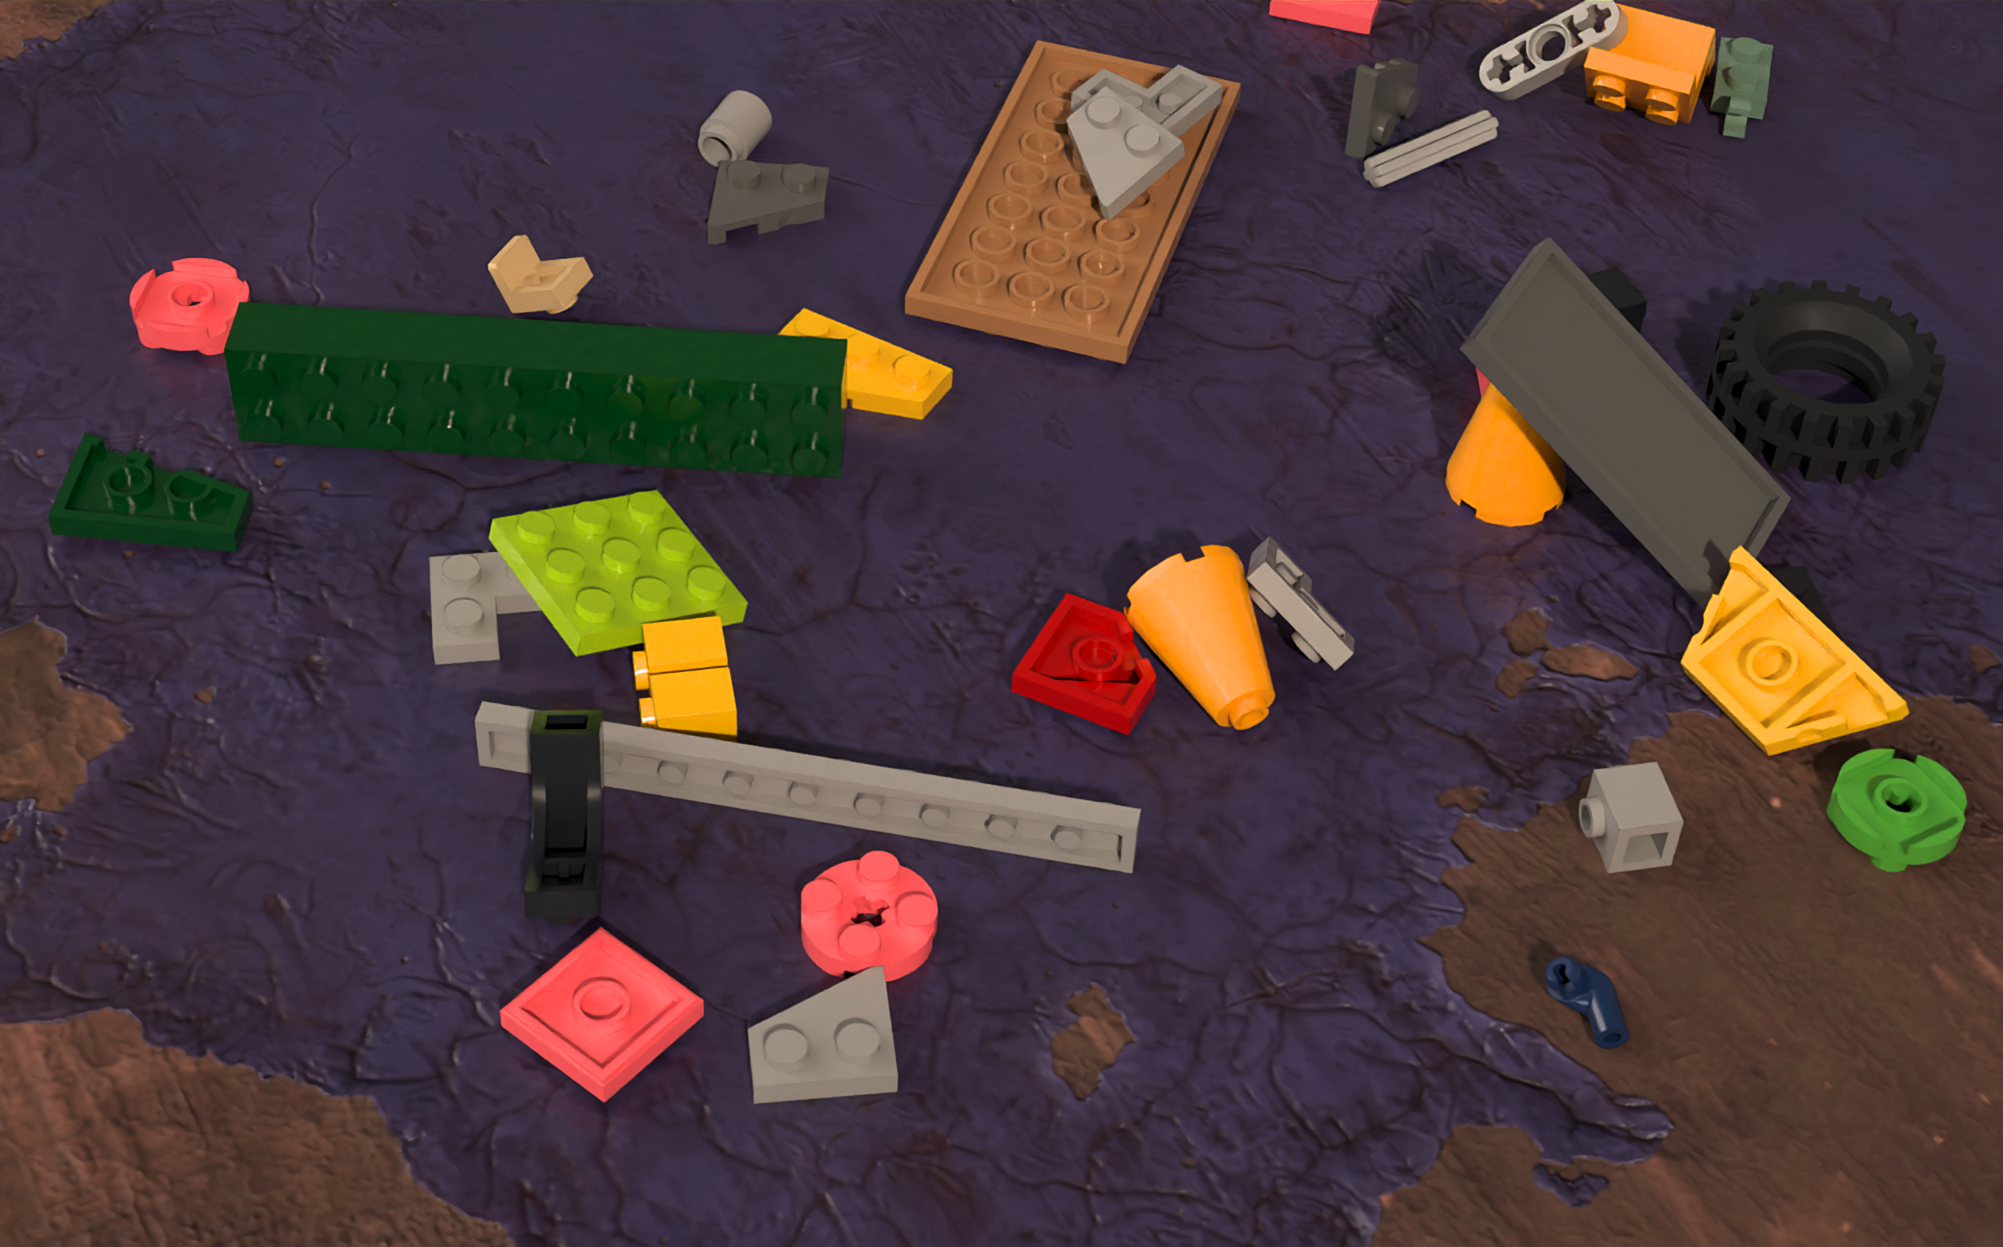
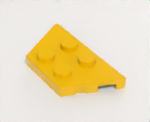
M1741 545L1733 551L1729 559L1731 570L1719 595H1712L1703 614V627L1692 637L1681 660L1684 672L1768 756L1899 721L1909 714L1906 701Z

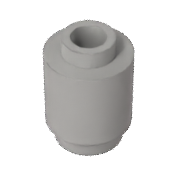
M737 90L729 93L700 128L698 148L701 155L715 167H719L720 160H746L771 129L772 116L768 107L759 97L747 91Z

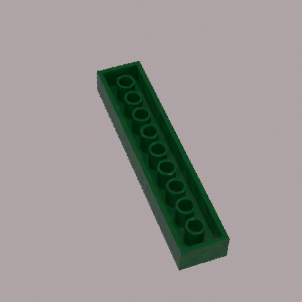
M239 302L224 347L240 441L841 478L847 433L848 339Z

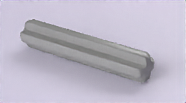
M1488 110L1477 111L1367 158L1364 162L1365 171H1363V177L1365 181H1370L1374 188H1382L1495 139L1497 136L1496 127L1499 126V122L1496 117L1491 116Z

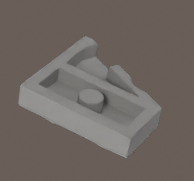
M883 965L872 966L748 1028V1048L754 1104L898 1092V1070Z

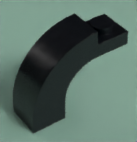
M603 710L534 711L530 732L532 836L530 862L524 890L525 918H543L548 923L558 925L572 924L582 920L584 917H597V914H601L605 836Z

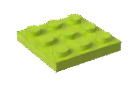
M658 490L636 492L625 496L585 501L574 505L529 511L523 514L492 519L489 540L576 657L643 643L642 624L720 616L722 626L741 623L744 620L748 602Z

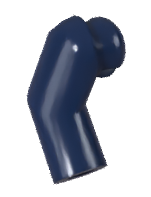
M1560 956L1551 960L1544 971V980L1550 995L1557 1002L1588 1017L1596 1045L1600 1048L1613 1049L1625 1044L1629 1040L1630 1033L1615 986L1609 976L1593 967L1579 963L1569 956Z

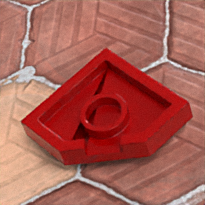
M1066 593L1012 673L1011 691L1129 736L1155 695L1157 675L1148 658L1142 659L1133 641L1134 631L1124 613Z

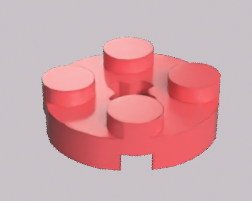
M185 258L173 261V271L164 273L156 278L155 269L144 274L135 283L130 294L133 321L138 330L141 343L149 348L162 347L178 351L198 350L205 355L223 353L239 302H251L249 286L246 280L243 283L237 278L236 269L222 261L208 258ZM192 302H201L197 305L190 306Z
M872 851L863 855L860 860L847 861L833 866L820 874L814 881L805 885L801 892V941L811 960L830 975L845 979V971L858 974L872 966L883 965L885 981H893L910 974L927 960L933 948V938L937 932L938 921L936 897L922 877L909 868L900 866L897 858L891 853ZM872 913L881 916L882 925L874 927L868 921L855 924L854 921L861 914Z

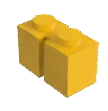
M720 616L642 624L644 650L632 652L636 690L648 689L649 698L639 699L641 727L738 743L737 709Z

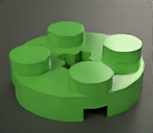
M1880 748L1864 751L1845 762L1831 793L1826 808L1827 816L1835 824L1841 835L1858 850L1868 854L1871 862L1881 870L1900 872L1906 869L1908 864H1927L1945 857L1956 847L1966 821L1964 811L1967 806L1964 789L1946 768L1932 759L1917 754L1913 763L1905 759L1893 758L1896 749ZM1886 801L1895 806L1906 804L1911 809L1909 812L1896 811L1890 808Z

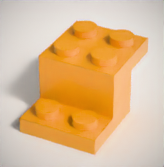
M1617 4L1628 18V31L1622 42L1609 51L1590 46L1584 64L1588 97L1595 98L1594 103L1597 106L1610 111L1623 112L1625 107L1646 112V118L1659 124L1673 126L1676 125L1677 120L1690 124L1704 78H1710L1715 62L1716 29Z

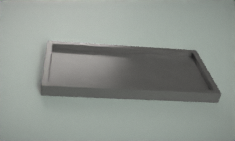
M1550 236L1531 250L1460 347V350L1704 611L1712 595H1719L1731 570L1729 559L1733 551L1741 545L1756 559L1791 500V497Z

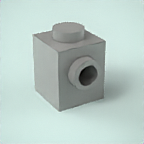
M1657 762L1615 765L1609 768L1594 769L1587 798H1582L1579 804V820L1582 831L1587 838H1593L1607 873L1671 866L1684 821Z

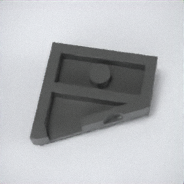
M1395 58L1389 62H1376L1374 68L1367 65H1360L1357 68L1345 148L1346 155L1365 161L1379 144L1385 145L1389 141L1395 126L1403 117L1408 119L1412 116L1420 99V89L1415 87L1418 64L1402 58Z

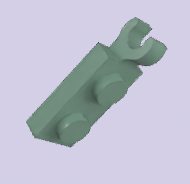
M1721 37L1716 59L1710 111L1725 113L1722 135L1744 139L1747 118L1763 119L1767 103L1773 45L1763 44L1747 37L1737 39Z

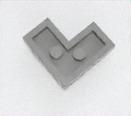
M1179 64L1148 89L1103 68L1072 92L1070 111L1075 112L1106 86L1179 138L1221 103L1223 85Z
M1269 536L1251 552L1246 578L1252 584L1249 587L1251 598L1267 615L1273 618L1280 613L1294 627L1296 631L1291 637L1309 659L1318 663L1323 658L1334 670L1338 669L1354 654L1355 639L1311 594V578Z
M499 552L429 557L435 665L500 660L497 614L542 611Z

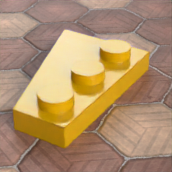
M803 308L777 334L848 339L847 399H849L853 409L923 420L952 388L953 369L806 308Z

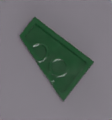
M84 433L50 510L48 519L51 532L54 535L237 552L251 517L253 505L251 494L248 490L189 469L175 473L154 466L150 455L133 449L124 455L105 448L102 438Z

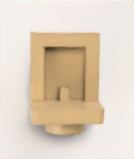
M526 235L514 236L488 264V270L512 314L545 310L549 314L562 312L577 301V294L593 277L584 257L540 261Z

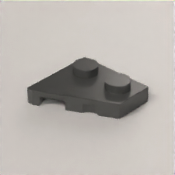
M720 160L707 225L708 244L725 243L726 231L754 224L755 230L759 235L779 230L789 224L801 225L825 219L830 186V167L810 166L803 163L789 165L759 163L751 160Z

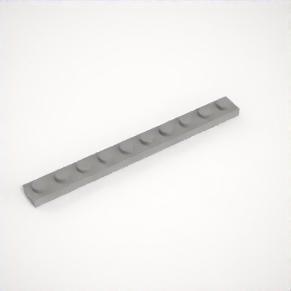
M482 701L475 718L479 765L531 774L530 732L534 711L539 710ZM603 721L605 786L1133 873L1141 809L1053 795L1041 791H1028L985 784L979 781H967L918 773L912 770H900L857 763L845 759L820 757L778 748H765L723 741L716 738H704L656 730L650 727H637Z

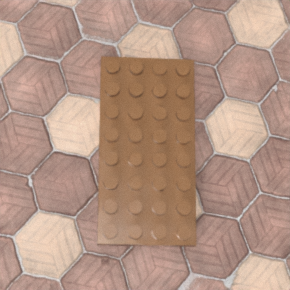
M1037 40L905 295V314L927 318L935 322H944L975 329L992 335H1001L1027 341L1044 347H1053L1088 355L1100 360L1126 364L1239 103L1241 83L1205 76L1223 85L1221 103L1179 137L1184 143L1185 156L1109 221L1103 217L1098 197L1093 185L1089 183L1081 156L1076 152L1069 135L1066 119L1074 113L1070 111L1072 92L1103 68L1147 89L1170 72L1172 68Z

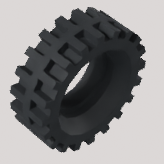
M1813 280L1811 289L1799 290L1793 281L1780 282L1778 293L1775 295L1770 294L1763 287L1752 292L1749 305L1739 300L1732 306L1730 318H1724L1706 385V395H1711L1708 408L1716 417H1723V425L1735 437H1740L1744 440L1743 446L1754 458L1759 454H1763L1773 459L1771 470L1784 474L1788 466L1805 470V481L1819 483L1821 473L1836 474L1840 484H1854L1857 472L1863 471L1873 481L1884 478L1889 463L1901 470L1909 464L1913 451L1918 453L1921 451L1946 377H1942L1946 362L1944 355L1933 354L1937 339L1932 332L1918 334L1915 330L1919 319L1911 312L1898 316L1890 311L1892 300L1882 295L1874 302L1858 296L1860 287L1847 284L1845 293L1828 290L1827 282L1823 280ZM1791 369H1815L1835 374L1857 385L1872 402L1868 404H1834L1806 397L1781 384L1772 375Z

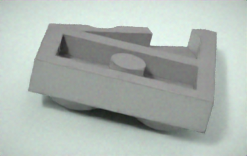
M1106 86L1066 119L1069 135L1076 152L1081 156L1084 171L1098 197L1103 217L1109 221L1185 156L1182 140Z

